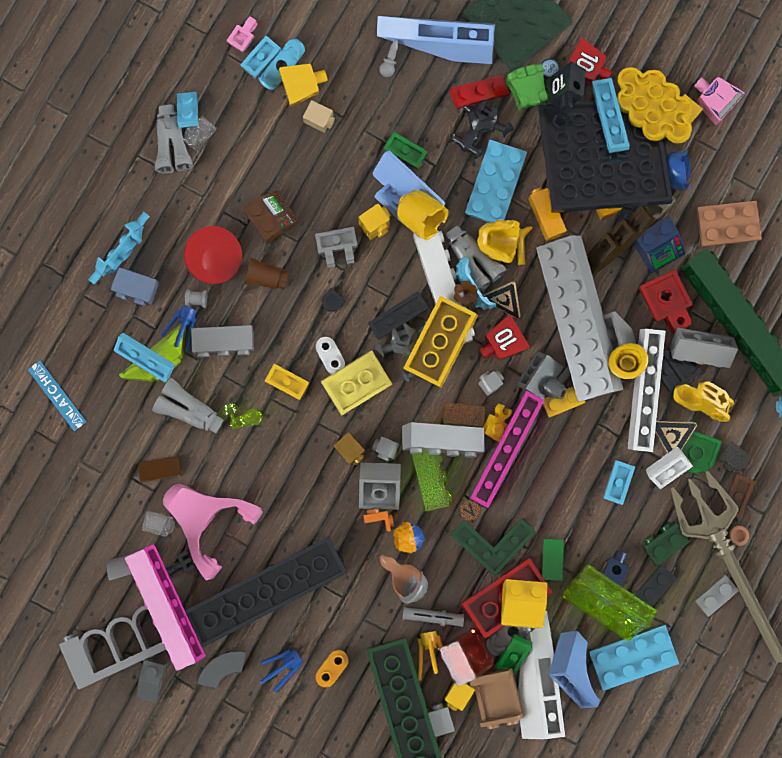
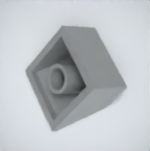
M360 463L359 508L399 510L401 464Z

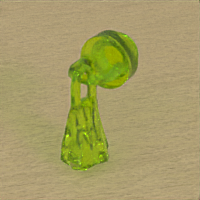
M234 403L223 406V415H230V426L233 429L248 425H259L262 421V413L253 408L235 418L234 413L239 411L238 406H235ZM241 420L242 424L237 425V421Z

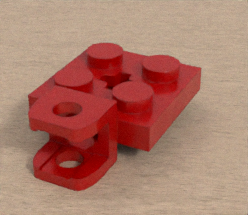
M676 270L639 286V290L656 323L664 319L668 329L673 334H675L677 328L687 329L691 325V319L686 309L693 306V303ZM663 291L666 294L670 293L669 301L661 299Z

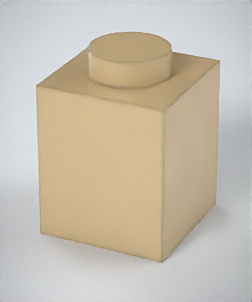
M312 100L303 116L305 124L324 133L327 128L330 129L335 120L333 110Z

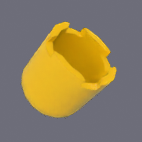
M413 190L400 198L397 216L419 238L429 240L439 232L437 227L440 223L446 222L448 209L421 190Z

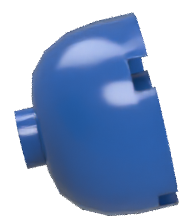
M687 150L674 151L666 156L670 187L672 189L686 190L690 188V183L686 184L687 178H691L689 156H685L688 153Z

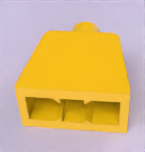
M311 64L279 68L290 107L319 93L317 84L328 81L325 70L313 73Z

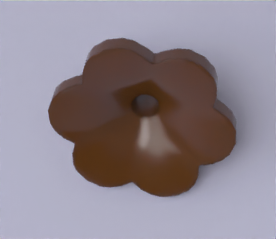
M469 281L457 284L454 287V300L460 302L463 306L469 305L470 302H475L477 300V287L471 285Z

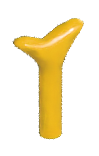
M532 226L520 228V236L517 243L518 266L526 265L524 238L533 229Z

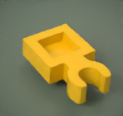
M497 404L495 415L490 414L483 426L484 434L497 442L500 441L508 425L504 422L505 419L509 418L512 410L505 408L503 412L505 406L502 404Z

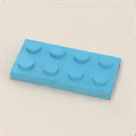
M489 140L465 215L489 223L505 219L527 154L526 151Z
M661 625L588 651L603 691L679 664L666 625Z

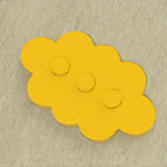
M629 67L619 73L617 83L621 91L617 95L620 111L629 114L630 123L635 127L642 128L646 138L658 141L667 137L674 143H683L690 138L692 126L688 119L693 108L690 100L680 96V90L677 85L666 82V77L658 70H648L642 73L637 68Z

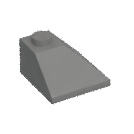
M616 312L603 315L613 350L623 344H636L632 328Z

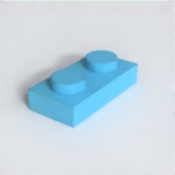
M265 36L241 63V67L257 79L278 55L281 47Z
M196 92L177 94V123L179 128L198 126V99Z
M615 460L602 499L623 505L635 466Z

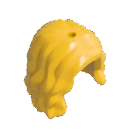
M496 220L483 225L479 229L477 239L480 250L492 259L505 263L512 262L519 241L520 223L515 220Z

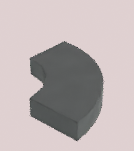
M231 651L214 658L203 669L197 684L218 688L220 681L226 675L233 672L241 673L246 652Z

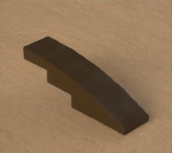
M639 206L628 220L622 219L611 233L605 232L589 251L587 259L592 275L598 273L622 254L656 220L645 206Z

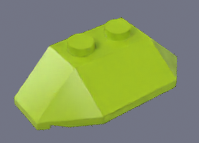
M182 324L178 325L151 348L152 351L175 364L174 368L182 362L180 359L184 356L186 328L179 346H174ZM134 363L119 374L124 380L153 382L155 380L158 382L160 380Z

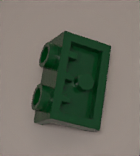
M666 523L660 528L661 532L656 536L652 534L644 540L645 544L641 547L655 566L660 565L689 543L678 528L679 525L677 523Z

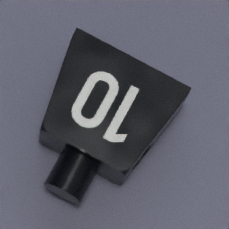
M571 61L546 79L549 102L560 108L561 112H572L573 104L583 97L586 69Z

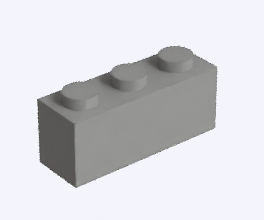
M252 325L191 328L192 353L197 354L200 358L210 357V354L217 353L220 357L230 356L229 353L237 352V355H250L249 352L254 351Z
M677 328L670 344L672 358L679 361L685 360L697 364L730 368L738 347L734 337Z

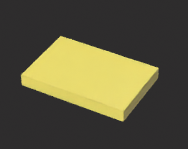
M372 350L321 380L322 385L341 416L392 385Z

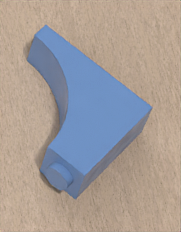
M578 631L560 633L549 676L580 708L598 707L600 700L591 687L587 673L586 651L588 642Z

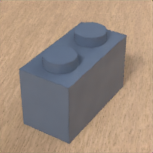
M118 267L111 290L116 293L115 297L126 300L129 297L135 299L134 303L145 306L146 303L152 305L159 282L156 279Z

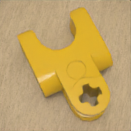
M700 382L698 388L684 384L677 385L674 389V400L691 411H702L712 419L721 422H728L730 420L728 412L729 408L734 405V400L729 398L726 391L711 382Z

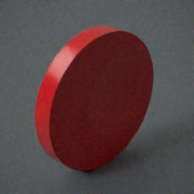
M207 226L193 233L186 242L184 248L185 265L190 274L203 283H223L232 278L241 265V246L237 238L230 231L222 227Z

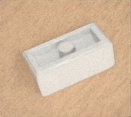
M676 447L648 467L646 472L657 487L662 489L693 466L679 447Z

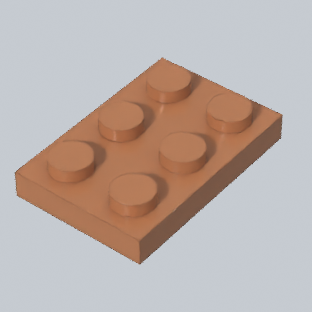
M757 201L696 208L701 247L762 240Z

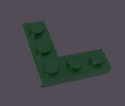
M520 518L494 547L464 520L450 535L495 577L536 532Z

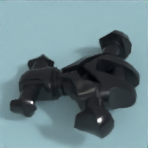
M487 100L474 106L462 107L468 113L466 116L471 124V129L465 132L463 138L458 136L456 132L450 134L449 143L454 142L459 145L462 151L471 152L475 155L474 159H478L483 155V148L479 149L474 146L475 142L478 141L480 133L497 130L503 132V137L505 138L509 132L514 130L510 122L507 125L499 123L497 118L498 107L494 106L492 110L487 107Z

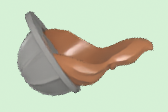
M383 554L380 556L383 568L392 573L394 590L403 603L409 604L424 597L425 593H427L428 582L421 570L412 565H400L393 557Z

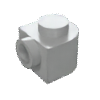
M498 370L493 371L491 374L487 371L479 377L481 381L478 384L487 396L504 385L502 382L504 377Z
M381 436L380 440L375 439L371 450L378 452L377 457L389 461V458L394 459L400 444Z

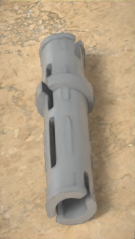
M404 607L403 620L438 623L441 626L446 624L463 627L464 614L449 613L446 610L441 612ZM414 614L428 615V616H432V617L418 616V615H414Z

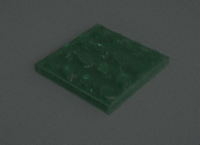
M477 0L463 11V15L469 22L495 24L493 50L511 72L518 69L573 23L554 0Z

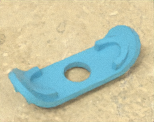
M295 38L290 39L261 74L259 81L264 87L270 90H275L282 79L276 68V63L283 60L287 66H294L305 52V47L301 41Z
M463 257L456 265L457 278L460 283L469 281L471 285L476 286L469 275L471 272L468 267L469 259ZM478 289L476 293L477 300L473 302L476 305L475 307L483 308V310L496 307V303L490 302L487 297H483Z

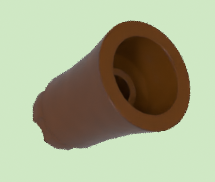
M251 257L245 285L285 290L289 271L268 265Z

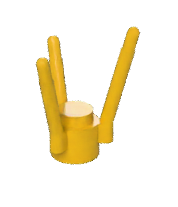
M436 631L421 633V639H418L419 681L422 679L423 646L425 650L429 649L435 674L438 673L434 648H437V645L447 666L450 664L442 646L440 635L437 636Z

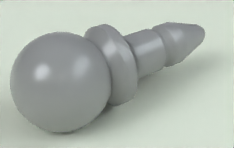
M394 40L390 46L388 58H384V62L380 65L379 70L384 77H391L395 72L394 65L397 62L394 59L398 50V40Z

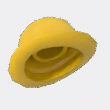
M634 343L623 344L615 348L608 358V366L611 372L623 379H633L640 376L648 364L646 350L639 344Z

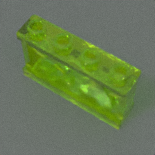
M588 564L569 582L562 594L564 599L628 642L643 629L646 630L650 626L657 610Z

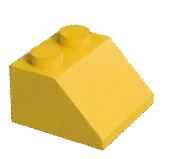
M506 579L502 590L501 625L542 629L547 605V583Z

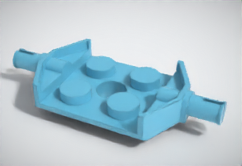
M143 211L137 220L124 225L130 232L128 234L125 233L120 238V244L116 249H112L107 254L105 262L101 258H97L96 271L88 279L95 285L101 276L104 277L107 274L117 272L118 266L130 256L136 244L142 242L143 225L150 218L148 214Z

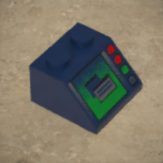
M670 217L649 227L633 243L651 274L686 254L680 234Z

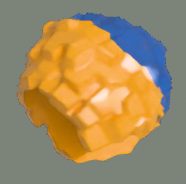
M403 522L402 525L394 529V544L399 551L411 554L422 547L425 538L422 534V529L417 525Z

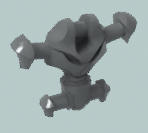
M404 323V329L398 332L393 328V337L390 344L381 345L377 343L374 350L382 358L384 353L391 351L409 357L424 326L417 330ZM403 371L402 378L407 383H410L409 379L417 375L409 371Z

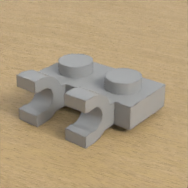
M354 227L315 234L319 255L325 254L328 268L335 267L333 252L342 250L345 251L347 265L355 263L352 248H358Z

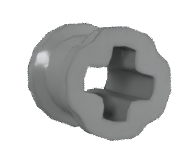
M186 289L185 306L199 305L202 308H206L207 290L193 292L190 289Z

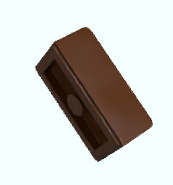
M179 456L139 463L140 482L181 477Z

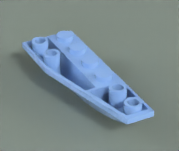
M378 16V37L393 42L398 40L399 44L450 61L492 64L495 24Z

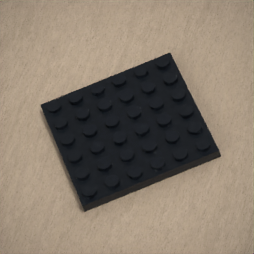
M596 101L576 102L573 104V110L570 113L561 112V109L553 104L538 105L551 213L672 204L673 199L663 139L658 141L649 140L644 136L642 128L635 127L630 123L629 114L620 111L630 145L629 150L609 153Z

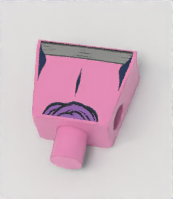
M701 77L694 85L702 93L696 103L703 108V112L716 126L745 94L720 77H717L711 85Z

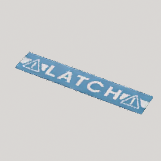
M38 361L28 369L74 431L86 423V420L41 361Z

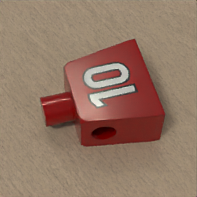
M581 38L569 62L572 61L586 69L585 84L592 85V81L596 77L608 79L612 73L611 70L603 67L607 58L606 55Z
M509 315L485 335V340L488 344L481 347L479 351L484 359L494 354L497 360L500 361L524 352L530 346L512 316Z

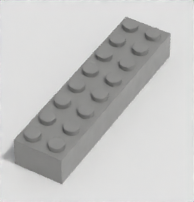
M570 235L537 247V253L578 402L624 390L621 378L613 374L608 366V358L613 349L582 237Z

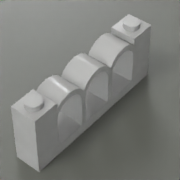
M145 605L137 609L133 617L122 616L115 618L106 629L95 628L89 630L83 636L82 634L76 636L73 633L63 638L64 642L59 644L78 690L166 650L162 642L149 647L139 622L142 612L148 609ZM120 621L127 622L132 626L143 650L126 659H123L113 634L114 627ZM94 633L105 637L116 661L115 664L100 671L97 670L87 645L89 637Z

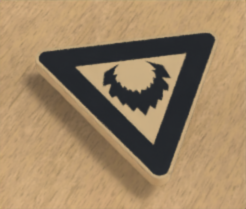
M510 282L482 295L487 297L490 302L496 303V308L516 319L520 318L515 282Z
M656 421L655 432L667 453H669L676 447L682 450L697 424L695 422Z

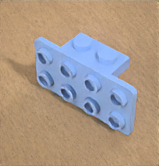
M386 151L373 171V176L384 187L374 197L398 220L397 209L399 200L403 195L413 190H421L445 205V202L391 151Z

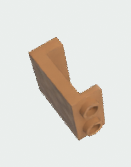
M512 668L477 674L469 678L470 686H474L482 718V722H480L481 727L487 726V729H494L499 727L501 723H506L507 726L519 723L518 720L524 715Z

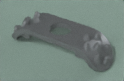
M511 626L502 627L486 640L485 647L489 654L499 656L503 653L512 638L508 633ZM517 627L519 630L518 636L524 638L536 628Z

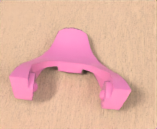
M180 483L173 485L163 498V505L182 527L193 562L205 580L213 579L222 568L215 558H210L205 554L202 555L199 549L201 533L215 517V514L222 509L237 507V511L243 516V519L250 521L252 524H255L262 515L261 508L240 499L206 496Z

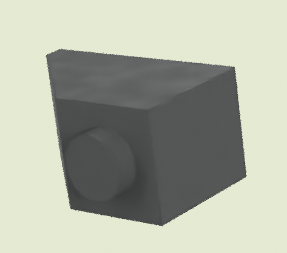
M151 658L144 660L138 682V699L157 703L167 662Z

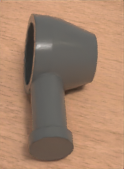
M566 367L557 379L553 377L548 381L544 389V395L555 399H562L565 396L567 388L563 383L571 377L569 367Z

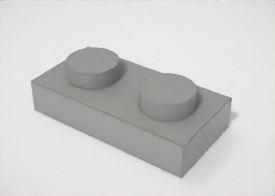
M723 575L694 601L705 615L709 617L739 590L726 575Z

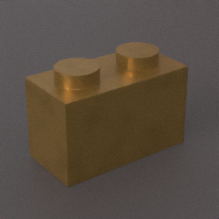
M349 432L333 445L350 465L353 463L357 465L365 458L363 455L365 450Z

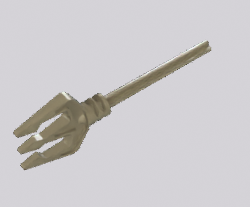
M706 470L705 473L709 487L716 488L719 491L727 508L719 515L714 514L702 499L700 489L691 479H688L691 494L697 499L702 516L701 523L689 525L680 507L683 498L674 487H671L682 534L687 537L708 539L710 542H715L712 547L718 548L716 555L723 558L776 664L781 663L782 647L733 553L735 546L734 544H729L731 538L725 537L728 534V527L738 513L737 504L711 473Z

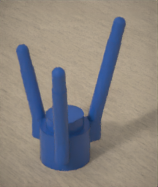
M182 306L180 311L176 310L173 318L161 333V337L165 336L178 319L182 326L174 346H179L185 328L189 326L185 352L188 353L192 339L191 328H194L197 312L187 306Z
M288 649L284 653L262 661L261 664L265 665L284 658L282 660L284 664L260 680V684L265 683L287 668L290 672L273 689V692H277L301 668L300 665L303 661L295 649L291 652Z

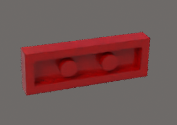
M503 75L453 87L449 90L456 109L481 103L484 100L489 101L505 97L509 94Z

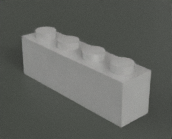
M410 422L402 426L403 450H410L411 454H421L422 451H425L429 455L447 453V456L455 457L459 456V454H465L466 458H475L477 454L484 452V428Z

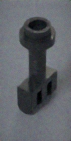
M189 549L177 555L179 559L177 563L165 568L168 575L183 568L186 573L197 568L195 564L188 565V563L193 561L192 557L188 559L184 557L190 554Z

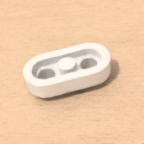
M329 337L320 338L316 343L317 353L326 370L333 374L345 366V361L333 339ZM324 343L329 344L328 350L322 349ZM333 361H338L339 365L338 367L334 368L331 366V363Z

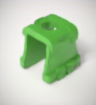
M533 64L516 69L507 75L508 78L505 79L519 111L535 105L545 104L547 101L542 64Z

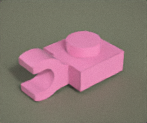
M249 17L243 27L237 25L227 39V43L244 53L254 39V35L251 32L258 25L256 20Z

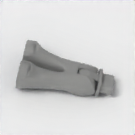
M174 105L159 106V114L157 115L158 154L155 162V171L164 174L174 172L170 141L173 143L176 170H189L193 167V163L184 143L182 128L178 127L177 112L174 110Z
M458 225L446 233L450 240L449 244L459 261L463 257L469 259L468 267L471 271L469 275L480 292L490 285V280L495 282L507 271L503 265L483 253L478 243L466 231H462ZM473 259H476V261L486 272L490 280L481 272V270L477 267Z
M170 378L161 393L188 407V410L160 395L152 411L180 419L205 431L211 430L217 433L224 419L217 416V413H214L209 406L191 396L178 382Z

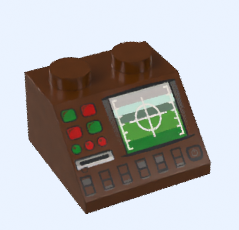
M277 190L256 198L242 208L267 245L299 223V220Z

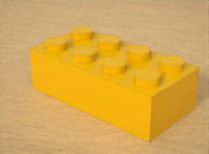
M440 296L403 369L442 388L478 315Z

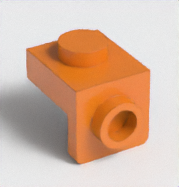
M379 509L367 510L368 515H363L365 523L385 520L387 532L391 531L390 527L394 526L392 514L388 515L387 511L379 512Z

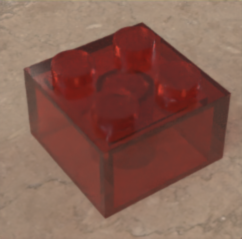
M476 628L456 636L439 648L441 658L446 663L450 676L457 686L477 679L494 665Z

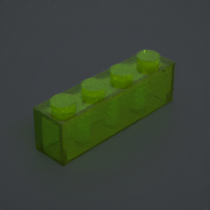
M422 451L421 454H411L425 512L450 506L449 502L452 501L450 490L445 489L444 482H447L445 470L441 471L439 465L442 462L441 454L429 455L425 451Z

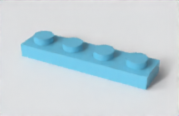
M612 78L592 81L591 86L609 153L629 150L630 145Z

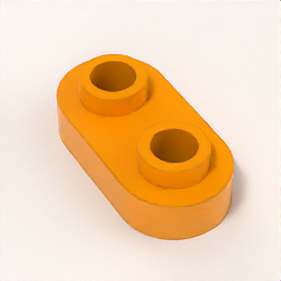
M343 650L331 652L316 673V681L320 686L330 687L335 683L348 665L349 658L346 652ZM340 657L342 663L336 664L334 659ZM325 673L330 676V679L327 681L322 679V675Z

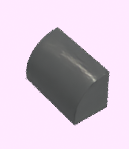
M537 351L516 385L524 391L544 399L546 396L544 395L546 384L551 378L558 377L563 366L547 354Z

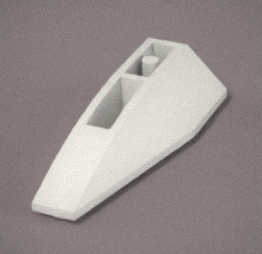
M545 611L543 628H536L524 637V639L532 642V648L520 666L518 694L524 715L520 719L522 739L565 737L559 685L549 676L554 651L547 611Z

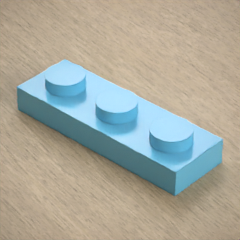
M124 333L118 337L113 350L163 382L170 378L175 366L172 362Z

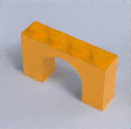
M540 187L533 190L528 200L546 242L565 235L567 230L560 213H551L548 188L543 189ZM622 208L598 209L596 211L600 220L618 214Z

